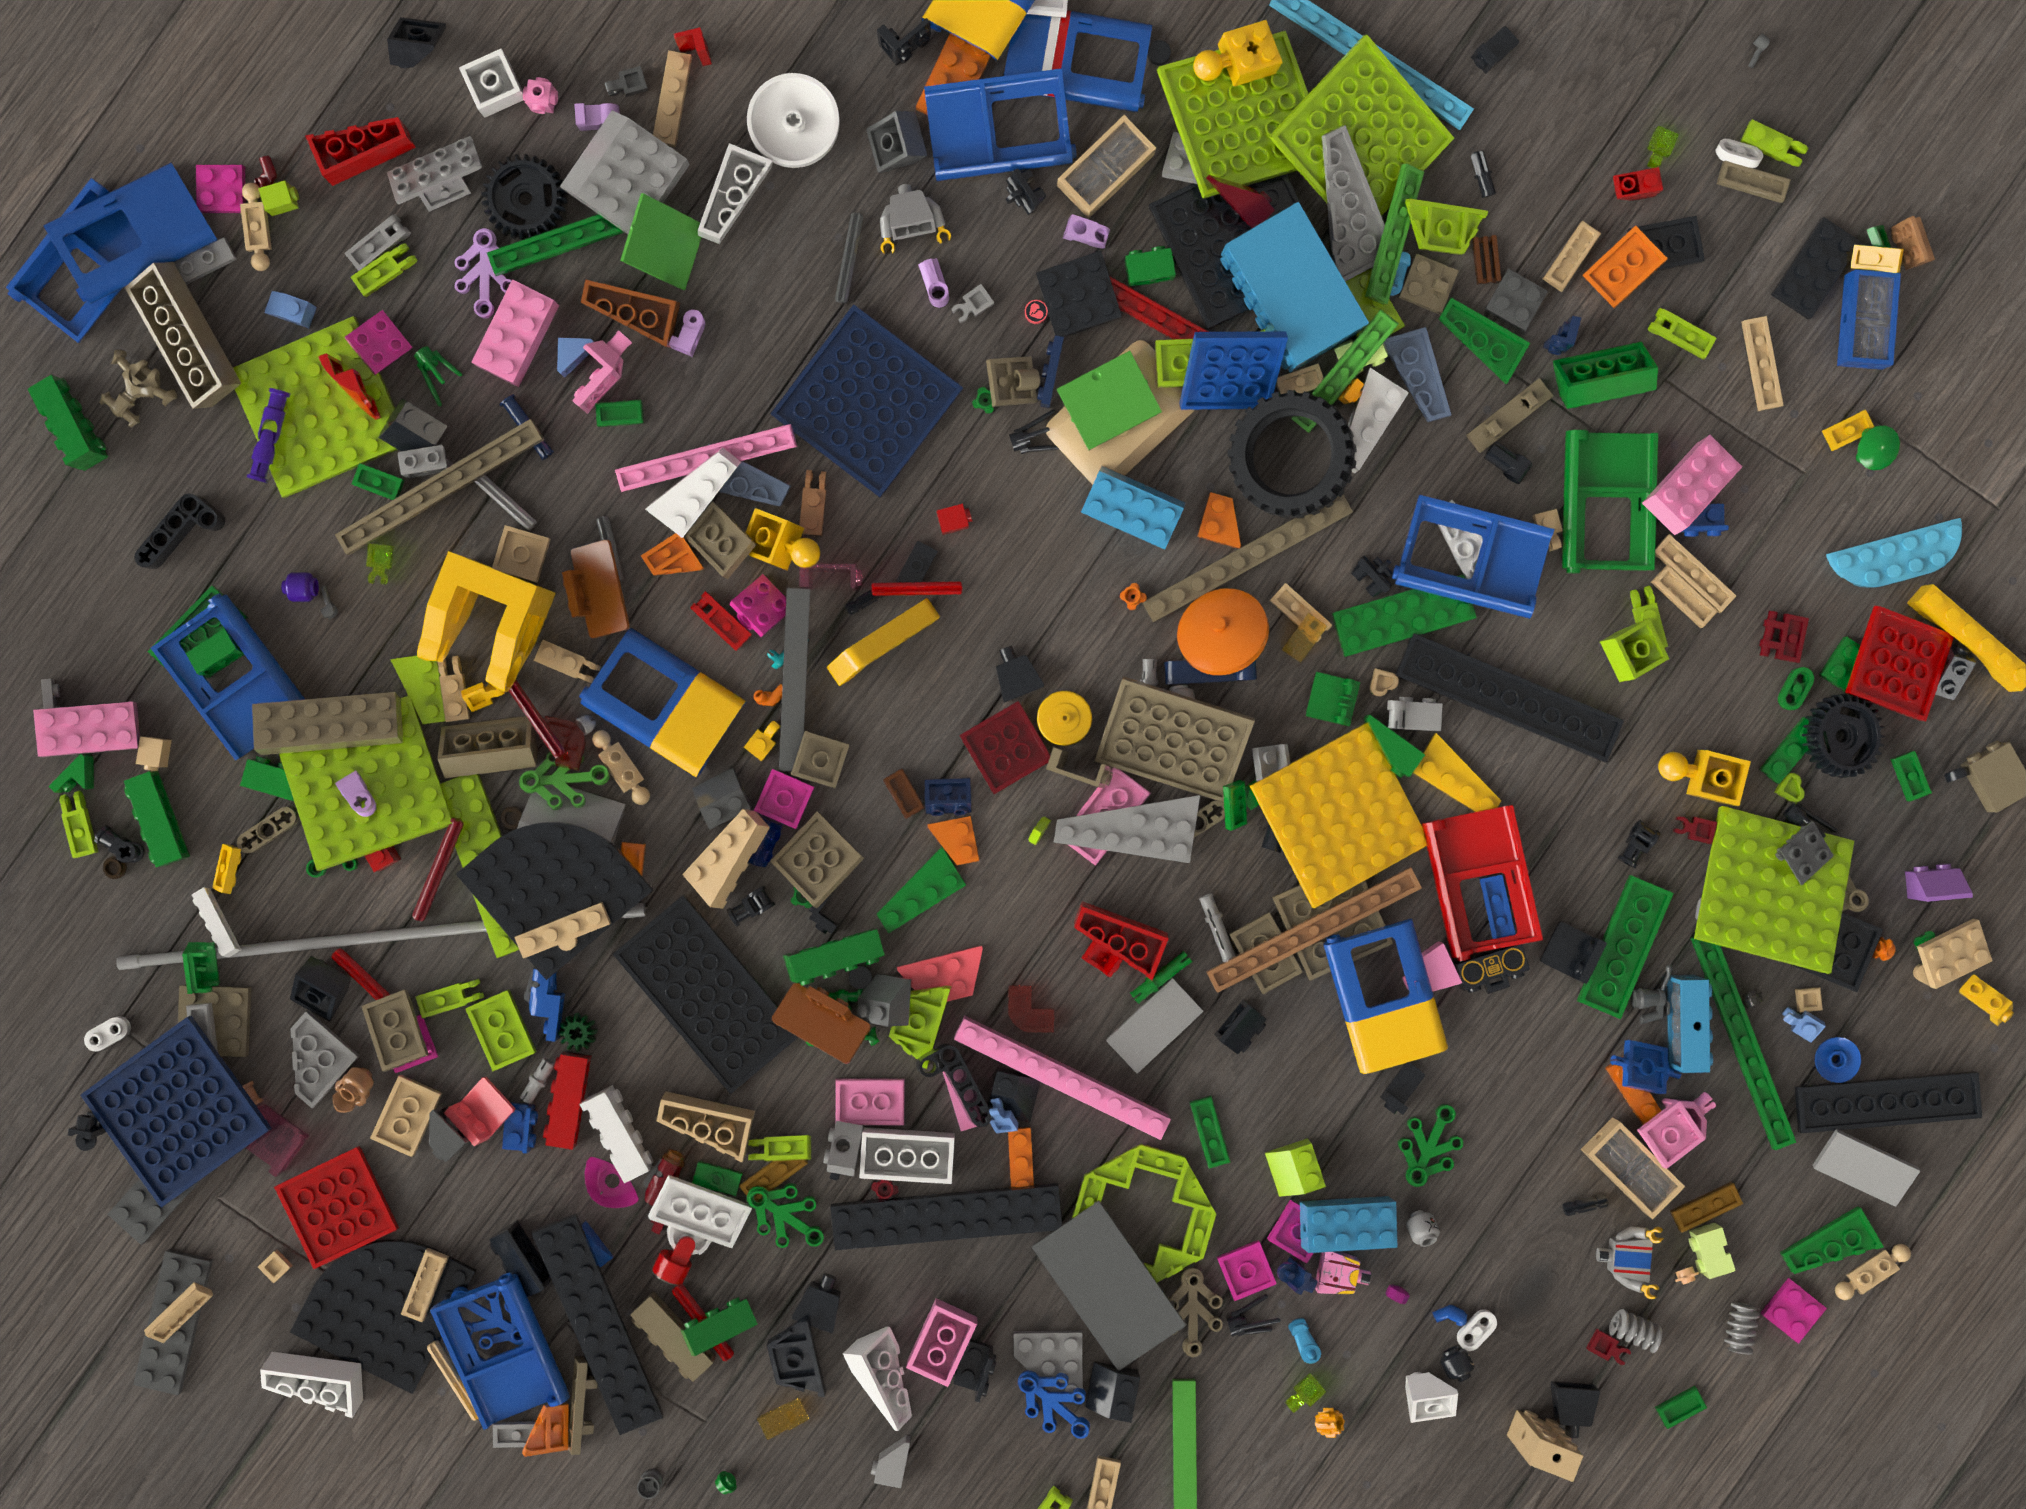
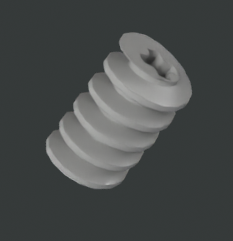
M1731 1303V1306L1736 1308L1737 1311L1729 1312V1315L1733 1316L1735 1320L1727 1322L1733 1326V1329L1726 1330V1333L1732 1336V1338L1724 1339V1342L1730 1344V1347L1726 1349L1740 1354L1751 1355L1753 1354V1349L1749 1346L1755 1344V1340L1751 1337L1756 1336L1757 1333L1752 1328L1758 1327V1322L1754 1319L1760 1316L1755 1310L1759 1309L1745 1303Z
M1620 1309L1613 1316L1609 1325V1334L1611 1336L1617 1331L1618 1339H1622L1625 1335V1341L1629 1343L1633 1339L1634 1346H1639L1642 1341V1349L1646 1350L1650 1346L1651 1353H1655L1660 1346L1662 1340L1661 1326L1657 1323L1653 1324L1650 1320H1644L1641 1316L1636 1317L1634 1313H1628L1626 1310Z

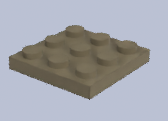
M816 812L770 862L813 907L818 908L858 866L864 857L819 812Z
M179 985L178 1023L187 1017V1005L212 1003L219 1055L249 1056L251 987L212 986L213 991L209 993L187 994V986Z

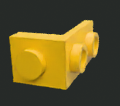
M1972 975L1959 990L1960 994L1990 1014V1021L1997 1026L2002 1021L2006 1023L2014 1014L2012 1011L2013 1002L1976 975Z

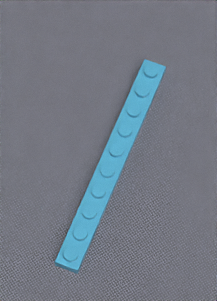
M1271 0L1269 4L1270 7L1344 55L1363 37L1309 0ZM1376 45L1435 115L1458 130L1463 127L1474 108Z

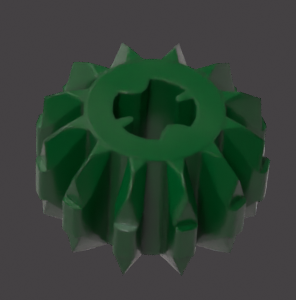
M576 1012L574 1018L568 1015L566 1016L567 1022L562 1021L560 1023V1026L565 1029L558 1031L559 1036H565L560 1043L568 1042V1050H571L574 1045L576 1052H580L582 1046L587 1050L590 1048L589 1042L594 1043L596 1041L592 1034L598 1033V1029H591V1026L596 1022L592 1020L588 1023V1014H585L581 1019L580 1013ZM579 1027L582 1030L580 1033H583V1035L581 1034L577 1037L575 1036L576 1031L573 1032V1030Z

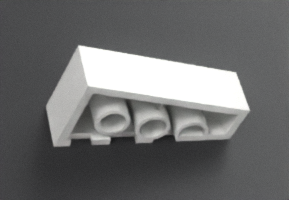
M720 449L653 501L645 510L683 538L740 465L741 461L726 449Z

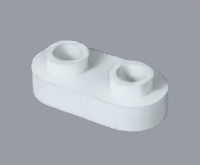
M1722 139L1716 148V154L1722 161L1726 160L1750 168L1757 167L1763 158L1762 151L1757 147L1731 139Z
M122 1016L111 1018L86 1033L84 1038L85 1045L91 1051L104 1050L127 1037L131 1031V1024L128 1019ZM114 1025L119 1028L117 1033L113 1030ZM94 1036L98 1038V1044L94 1043Z
M1486 1309L1477 1311L1458 1331L1457 1341L1459 1345L1467 1351L1476 1350L1496 1329V1317ZM1483 1317L1487 1318V1322L1485 1324L1480 1323V1320ZM1467 1334L1472 1335L1470 1340H1465Z

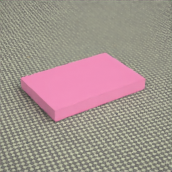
M836 1078V1121L857 1125H904L905 1079Z

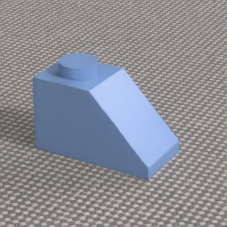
M272 291L264 313L309 329L317 307L291 295Z

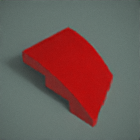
M327 353L318 356L326 372L369 416L375 420L380 419L381 415L375 399L367 394L360 373L354 369L344 372L341 361Z

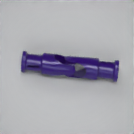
M269 388L271 394L267 407H264L258 432V439L260 440L254 447L251 458L253 464L250 474H247L246 477L268 483L267 474L269 466L273 464L275 456L274 443H277L286 414L284 407L287 398L290 397V393L274 388ZM268 421H275L277 432L263 429L264 425Z

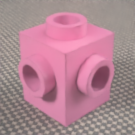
M537 77L536 80L528 79L527 87L525 86L523 89V100L532 112L545 114V112L554 113V107L558 102V91L548 79Z

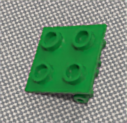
M1316 672L1305 716L1350 727L1360 682Z

